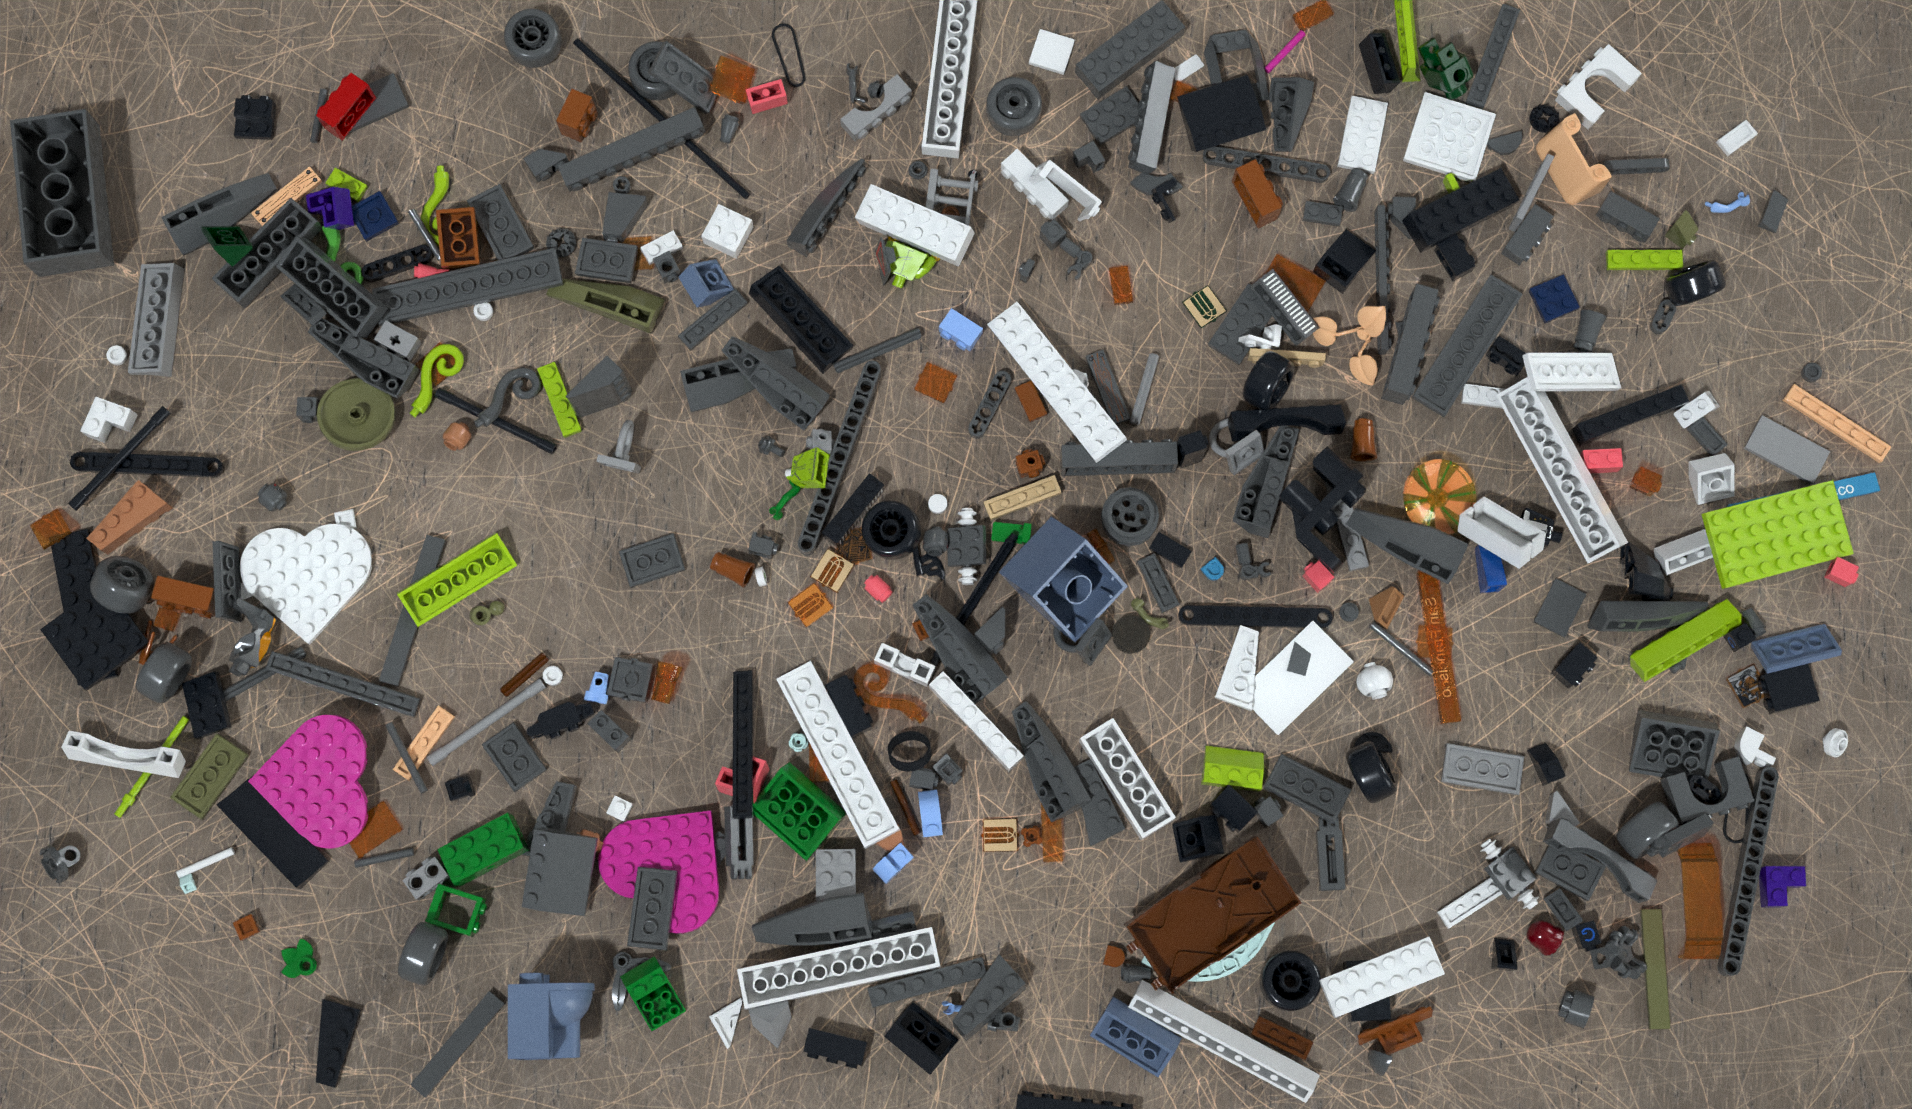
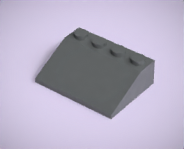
M606 356L566 395V398L575 415L581 418L619 405L622 401H627L631 396L632 389L624 371Z
M1638 710L1633 731L1629 772L1666 778L1683 772L1687 775L1689 770L1693 771V774L1700 775L1708 780L1720 733L1715 722Z
M546 827L534 829L522 907L538 911L585 916L598 838Z

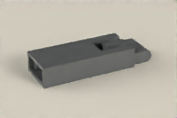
M733 806L724 807L726 866H730L731 879H737V877L738 879H744V877L745 879H751L752 865H754L752 818L733 819ZM738 847H742V860H740L741 852H738Z
M1705 813L1656 839L1648 849L1647 854L1651 857L1660 854L1663 858L1704 837L1714 822Z
M1318 817L1319 831H1316L1319 891L1345 890L1342 830H1339V819L1337 817L1334 825H1331L1328 821H1326V825H1323V819ZM1331 838H1334L1335 851H1326V846H1331Z

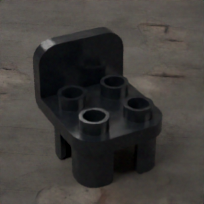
M1327 446L1314 458L1313 470L1333 490L1320 502L1298 480H1293L1279 495V500L1292 511L1297 540L1335 575L1343 567V563L1313 532L1317 530L1324 536L1339 520V516L1334 510L1342 502L1351 508L1366 493L1367 488L1361 484L1364 480V475L1356 467L1352 470Z

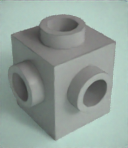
M813 429L811 435L807 436L806 447L809 450L818 447L830 456L834 447L831 431Z

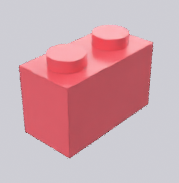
M781 79L745 89L752 114L788 104Z
M1621 448L1583 450L1580 453L1590 473L1618 472L1623 467Z

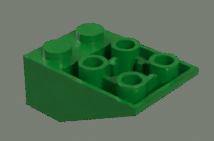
M655 956L620 976L651 1031L686 1012Z

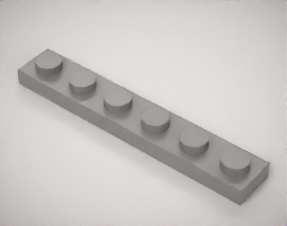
M1325 482L1326 490L1329 494L1333 489ZM1342 502L1334 512L1339 516L1336 525L1349 572L1368 568L1369 564L1361 535L1346 525L1354 512L1353 507L1349 508Z

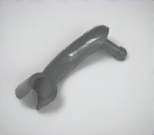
M848 63L846 73L849 75L851 102L854 104L856 100L865 103L866 99L856 97L858 66L856 65L855 69H850V63Z

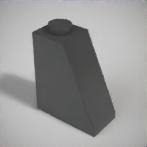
M609 192L602 231L604 241L624 242L647 208L646 196Z

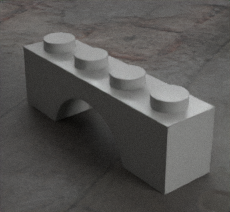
M898 74L883 85L885 98L878 108L872 111H861L854 108L840 119L841 127L855 142L858 139L865 138L869 130L880 126L883 119L894 115L898 107L906 105L911 100L912 90Z

